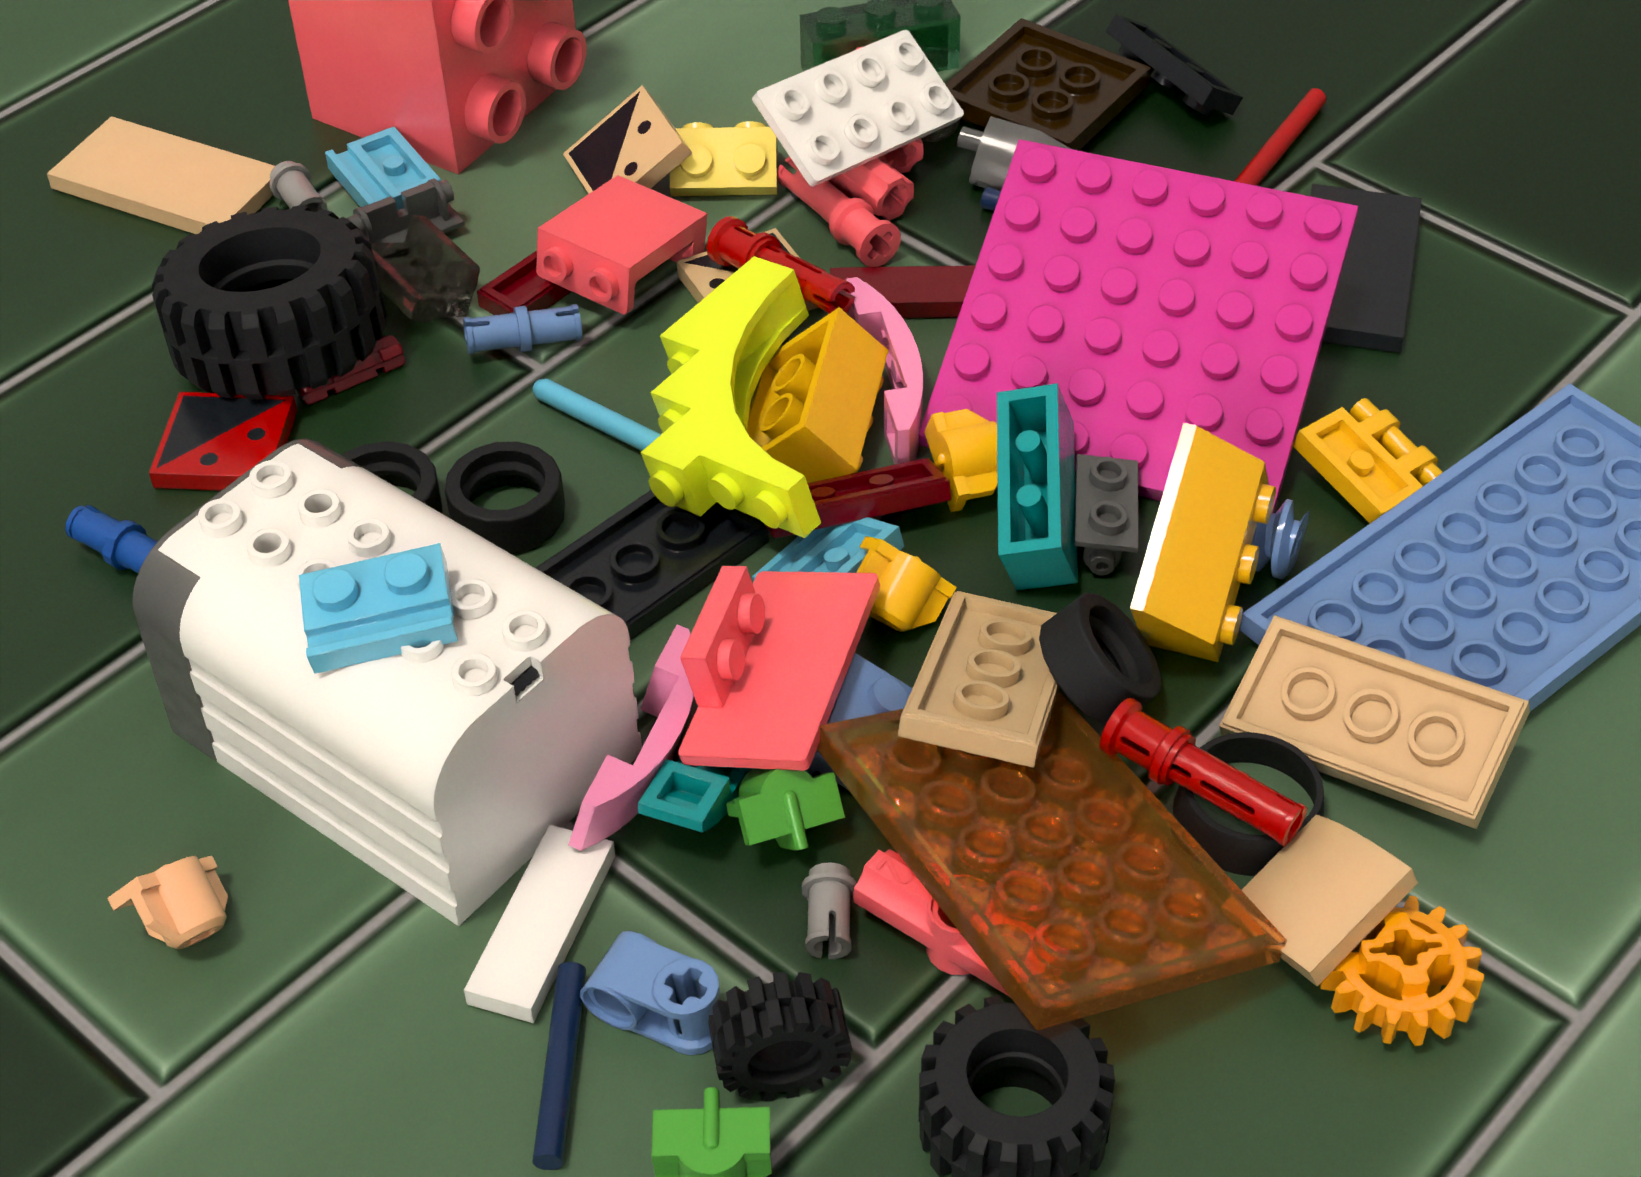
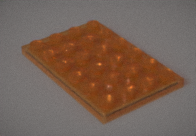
M1058 692L1034 768L898 736V730L903 709L820 725L818 752L1037 1031L1280 961L1282 955L1280 950L1285 947L1287 939L1118 755L1110 757L1099 749L1101 738L1099 734L1060 692Z

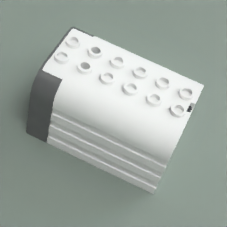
M299 439L289 442L276 449L169 530L151 549L136 578L133 591V611L172 731L457 926H460L533 857L549 825L563 828L579 813L582 801L607 754L631 764L638 757L642 749L641 734L637 729V719L639 718L637 699L634 697L632 685L635 682L633 663L630 661L628 650L630 636L627 625L620 617L318 441ZM440 543L447 561L455 615L453 618L458 641L443 645L441 640L432 641L429 645L421 648L409 645L401 646L402 654L314 674L306 656L308 643L303 626L299 575Z

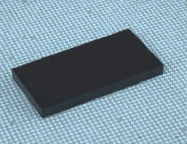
M1312 184L1311 197L1359 206L1357 221L1323 342L1401 353L1422 198Z
M650 490L537 566L536 569L620 617L627 625L630 640H632L715 581L722 566H736L769 542L768 529L755 517L736 509L728 510L718 502L701 517L677 506L669 507L663 504Z

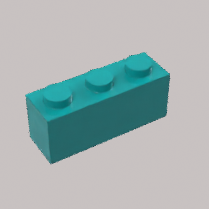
M1058 383L997 392L998 556L1016 591L1078 583L1077 546H1074V421Z

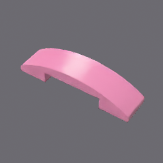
M858 277L847 278L846 281L852 283L855 287V292L851 294L846 292L849 295L855 296L852 307L847 314L889 350L885 369L893 390L884 391V436L893 463L895 465L914 461L920 448L919 431L923 412V370L917 344L904 319L882 294Z
M678 624L676 625L654 666L640 710L658 718L637 759L631 765L607 754L582 801L568 846L582 851L611 836L638 814L639 800L666 759L673 760L694 697L680 659L690 637L689 629Z

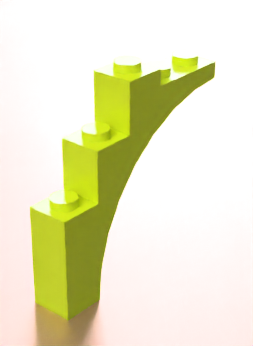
M753 256L660 335L668 356L667 366L671 375L650 393L660 416L658 424L663 433L640 453L650 475L648 480L649 487L663 504L669 507H680L701 517L718 502L728 510L736 509L760 519L770 528L776 529L779 527L802 538H806L821 524V520L805 475L773 459L749 437L747 432L751 399L763 370L781 344L809 316L794 269Z

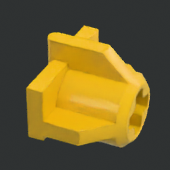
M968 409L932 414L924 433L934 464L950 480L951 500L947 501L950 511H960L967 500L992 495L998 486L997 423L995 421H988Z
M865 536L860 548L866 551L867 554L856 573H876L880 582V589L869 616L900 632L936 622L948 598L952 597L957 587L943 579L937 571L923 563L918 556L900 551L883 539Z

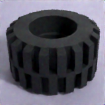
M1017 994L1016 1003H1003L1000 995L984 998V1008L976 1010L972 1005L967 1004L956 1010L955 1025L944 1020L933 1032V1045L926 1044L921 1058L918 1122H920L919 1137L923 1151H930V1165L939 1177L952 1173V1177H1088L1089 1169L1098 1170L1104 1158L1105 1144L1108 1143L1115 1076L1113 1065L1107 1064L1108 1050L1101 1037L1089 1039L1090 1024L1079 1015L1071 1020L1064 1017L1065 1006L1050 1000L1045 1008L1033 1005V996ZM1020 1087L1038 1093L1047 1099L1052 1106L1034 1115L1010 1116L990 1109L978 1098L994 1089Z

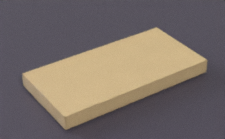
M111 116L47 173L51 189L198 234L202 232L203 226L214 221L221 223L230 220L231 215L247 212V215L256 213L273 196L269 182L271 171L275 166Z
M954 592L901 714L898 736L1034 768L1060 689L1043 658L1039 642L1040 629L1043 623L1057 613L965 592Z
M1274 615L1219 728L1222 736L1232 733L1252 732L1280 738L1305 753L1319 772L1477 829L1530 713V707L1527 700Z

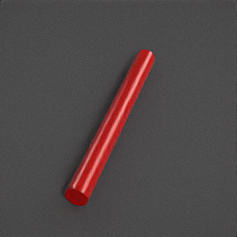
M1318 88L1309 90L1234 181L1258 186L1327 101L1325 93Z

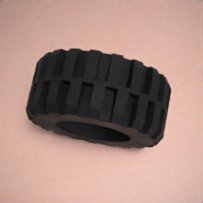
M293 206L291 210H279L278 207L262 208V212L248 215L247 212L231 215L230 220L221 223L214 221L202 227V232L196 235H187L178 242L176 250H169L166 253L160 266L157 268L152 283L153 300L174 367L180 375L196 387L206 392L212 390L217 395L233 399L236 395H244L248 400L264 399L265 395L279 394L280 397L295 395V390L309 386L313 390L326 385L329 378L335 375L342 377L352 371L356 360L364 361L372 353L376 340H380L386 326V307L369 239L351 221L345 217L339 218L333 212L324 209L312 212L308 207Z

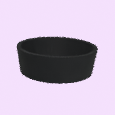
M1241 732L1220 736L1200 747L1227 764L1243 762L1268 766L1283 772L1299 783L1308 793L1314 804L1299 831L1316 814L1324 817V788L1320 773L1310 758L1289 742L1266 734ZM1179 785L1173 803V818L1177 832L1186 846L1208 864L1226 872L1256 876L1284 847L1268 835L1244 834L1218 824L1200 808L1193 792Z

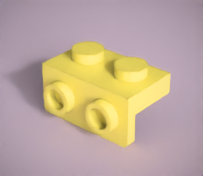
M747 121L741 122L735 127L713 128V126L707 123L694 122L688 123L682 128H675L692 151V154L670 172L671 196L777 195V137L770 127H766L760 122Z

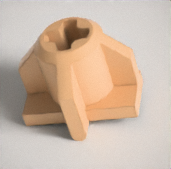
M212 855L200 859L197 856H190L171 864H165L155 872L136 877L107 898L113 911L134 905L148 934L165 942L168 947L175 949L189 947L210 937L223 928L227 918L225 908L228 895L215 871L218 866Z

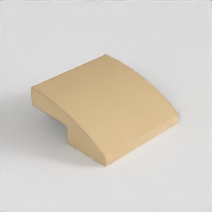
M1316 814L1296 834L1293 840L1286 844L1219 914L1222 920L1273 959L1278 955L1318 986L1418 884L1412 868L1357 832Z

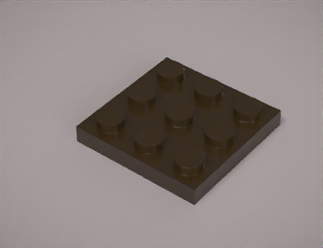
M1021 18L945 83V85L964 112V115L961 117L962 120L973 122L986 128L989 118L992 116L1040 130L1067 147L1079 151L1150 84L1151 67Z

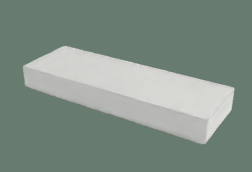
M553 825L548 826L464 988L467 1005L530 1023L535 1022L557 977L558 966L564 962L615 858L614 841L604 839L580 851L568 846L572 830Z

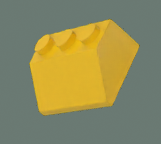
M838 307L781 346L765 367L750 403L747 427L749 437L773 459L805 475L807 483L857 473L863 462L861 453L866 434L874 420L872 411L876 396L884 382L882 373L889 350Z
M1183 423L1130 610L1138 630L1144 636L1148 645L1219 662L1223 644L1234 645L1239 632L1243 608L1234 604L1240 583L1251 584L1259 558V546L1251 544L1257 522L1268 524L1276 496V486L1268 485L1264 461L1196 425Z

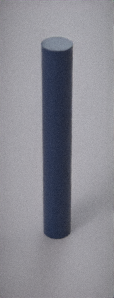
M576 962L562 963L558 966L532 1160V1163L537 1168L543 1170L559 1169L562 1167L564 1160L583 1004L580 990L585 985L586 968Z

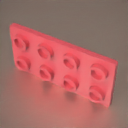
M722 566L680 656L698 706L678 750L682 764L690 766L807 770L811 766L879 592L880 582L876 573L762 571L756 575L752 584L747 566Z

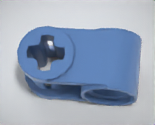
M623 931L620 933L580 990V997L588 1010L612 1027L630 1030L668 1046L678 1053L696 1055L713 1049L708 1020L709 1015H713L712 1007L720 995L719 978L713 967L703 960L694 959L661 946L640 933L633 931Z

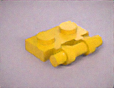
M1367 398L1358 401L1352 407L1350 413L1341 407L1299 430L1293 447L1369 523H1372L1443 473L1436 466L1438 458L1426 446L1417 447L1399 430L1400 421L1388 409L1380 411Z

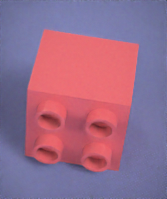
M288 0L312 119L362 138L394 126L425 162L458 175L494 143L502 144L509 141L518 131L523 118L555 90H565L571 87L580 76L586 59V40L583 33L576 30L573 0Z

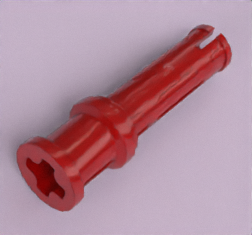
M734 216L724 217L718 221L708 236L707 254L711 261L721 266L733 265L740 268L755 256L794 269L804 300L818 306V308L829 314L838 307L847 313L852 307L855 296L841 291L844 290L850 294L855 292V287L852 283L835 277L825 270L783 250L776 237L766 232L756 234L748 230V226L744 221Z
M1133 698L1125 699L1114 710L1100 738L1099 749L1110 757L1119 753L1149 771L1150 780L1158 785H1171L1176 782L1216 805L1221 810L1230 813L1275 839L1282 846H1286V843L1289 844L1296 836L1307 814V807L1305 805L1296 803L1250 777L1247 773L1234 768L1195 746L1196 739L1192 736L1190 730L1183 726H1176L1172 729L1142 712V704Z

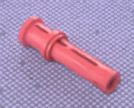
M790 157L785 159L796 172L792 174L784 166L780 165L777 171V180L783 187L788 188L829 223L830 233L838 243L851 245L856 249V256L859 261L868 267H879L893 258L901 242V233L897 226L888 220H879L874 216V210L868 202L861 198H848L828 180L814 187L810 186Z

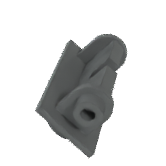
M435 178L401 192L404 207L397 210L396 201L390 196L364 207L355 208L353 210L354 215L346 218L367 236L371 243L375 261L388 258L396 252L427 240L436 239L447 232L465 226L464 220L448 203L454 200L451 185L447 180L438 182Z
M1077 454L1074 546L1084 547L1083 560L1094 574H1110L1120 563L1123 551L1138 552L1137 460Z

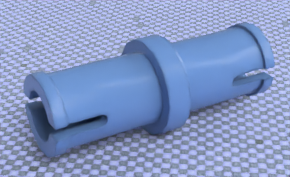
M577 304L527 311L526 306L514 307L513 313L463 318L468 354L518 347L520 352L532 351V345L582 340V324Z

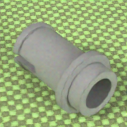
M284 161L273 168L270 174V190L276 198L284 200L290 209L293 206L308 207L312 212H317L320 209L327 210V203L324 199L322 200V197L311 184V175L304 165L293 161Z
M838 863L815 865L810 869L809 876L802 882V896L808 901L807 938L805 939V950L816 958L821 959L823 941H827L828 937V959L842 958L851 951L850 902L854 900L853 891L857 882L851 877L850 870L844 865Z

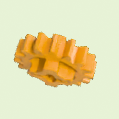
M1410 895L1405 902L1404 908L1394 907L1319 985L1323 990L1335 991L1331 1009L1335 1014L1351 1009L1357 1013L1353 1028L1355 1031L1361 1033L1371 1024L1382 1027V1041L1387 1044L1392 1043L1397 1031H1405L1414 1046L1423 1045L1427 1028H1431L1437 1035L1446 1039L1451 1035L1455 1020L1465 1023L1469 1020L1484 980V974L1477 971L1482 957L1481 949L1471 946L1464 947L1469 931L1465 924L1456 925L1451 928H1447L1442 924L1446 912L1445 908L1438 906L1427 915L1419 912L1417 897ZM1442 985H1447V986L1440 992L1441 986H1442Z

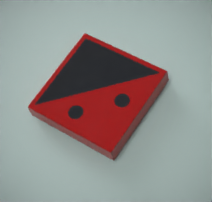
M179 392L149 471L153 488L222 491L276 449L287 444L297 414L294 396L265 395L264 399L248 400L244 395H236L232 399L221 397L216 393Z

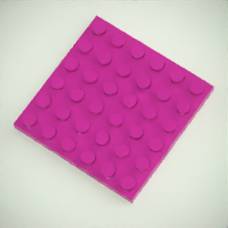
M1019 139L920 427V446L929 448L924 431L931 415L934 413H948L968 409L988 421H995L997 423V392L1058 383L1074 421L1075 481L1077 454L1137 460L1138 496L1161 501L1183 423L1196 425L1265 462L1268 485L1276 486V496L1272 513H1275L1354 232L1359 206Z

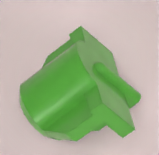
M753 768L743 778L739 787L738 797L726 803L728 815L739 818L744 843L749 846L775 838L780 848L802 850L809 847L805 829L845 818L834 772L812 777L805 770Z
M708 1087L704 1090V1108L653 1110L651 1157L655 1177H766L772 1174L770 1107L721 1108L719 1089Z

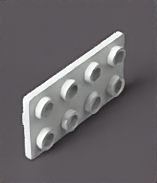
M908 30L900 31L760 89L752 98L753 103L802 176L812 187L957 122L964 115L962 108Z

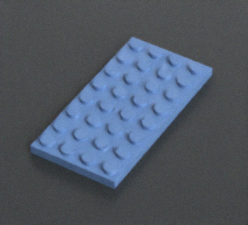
M1569 383L1242 613L1240 631L1260 645L1274 615L1527 700L1529 701L1531 712L1641 625V427Z

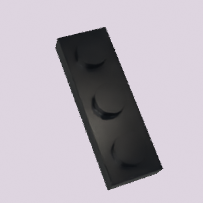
M1115 14L1106 33L1122 44L1118 51L1123 56L1145 65L1147 63L1154 68L1150 74L1154 80L1173 90L1180 88L1186 93L1182 99L1183 102L1198 112L1209 115L1212 109L1230 115L1234 114L1243 99L1240 94L1146 24Z

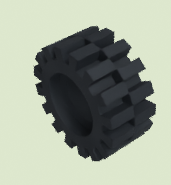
M779 972L773 973V982L763 984L760 976L747 980L749 990L744 992L735 986L726 992L727 1001L717 1000L713 1005V1015H709L708 1024L719 1081H723L724 1088L729 1092L738 1089L739 1097L751 1099L757 1091L760 1092L761 1101H774L776 1092L785 1091L787 1099L800 1097L799 1088L807 1086L812 1092L823 1088L822 1077L834 1081L842 1074L840 1066L848 1067L851 1061L850 1052H853L840 993L837 988L831 989L830 981L822 977L813 983L811 974L799 972L794 981H788L787 973Z

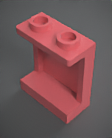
M617 175L538 227L537 274L547 281L625 315L634 308L635 285L638 280L668 259L677 263L679 260L705 252L707 213Z

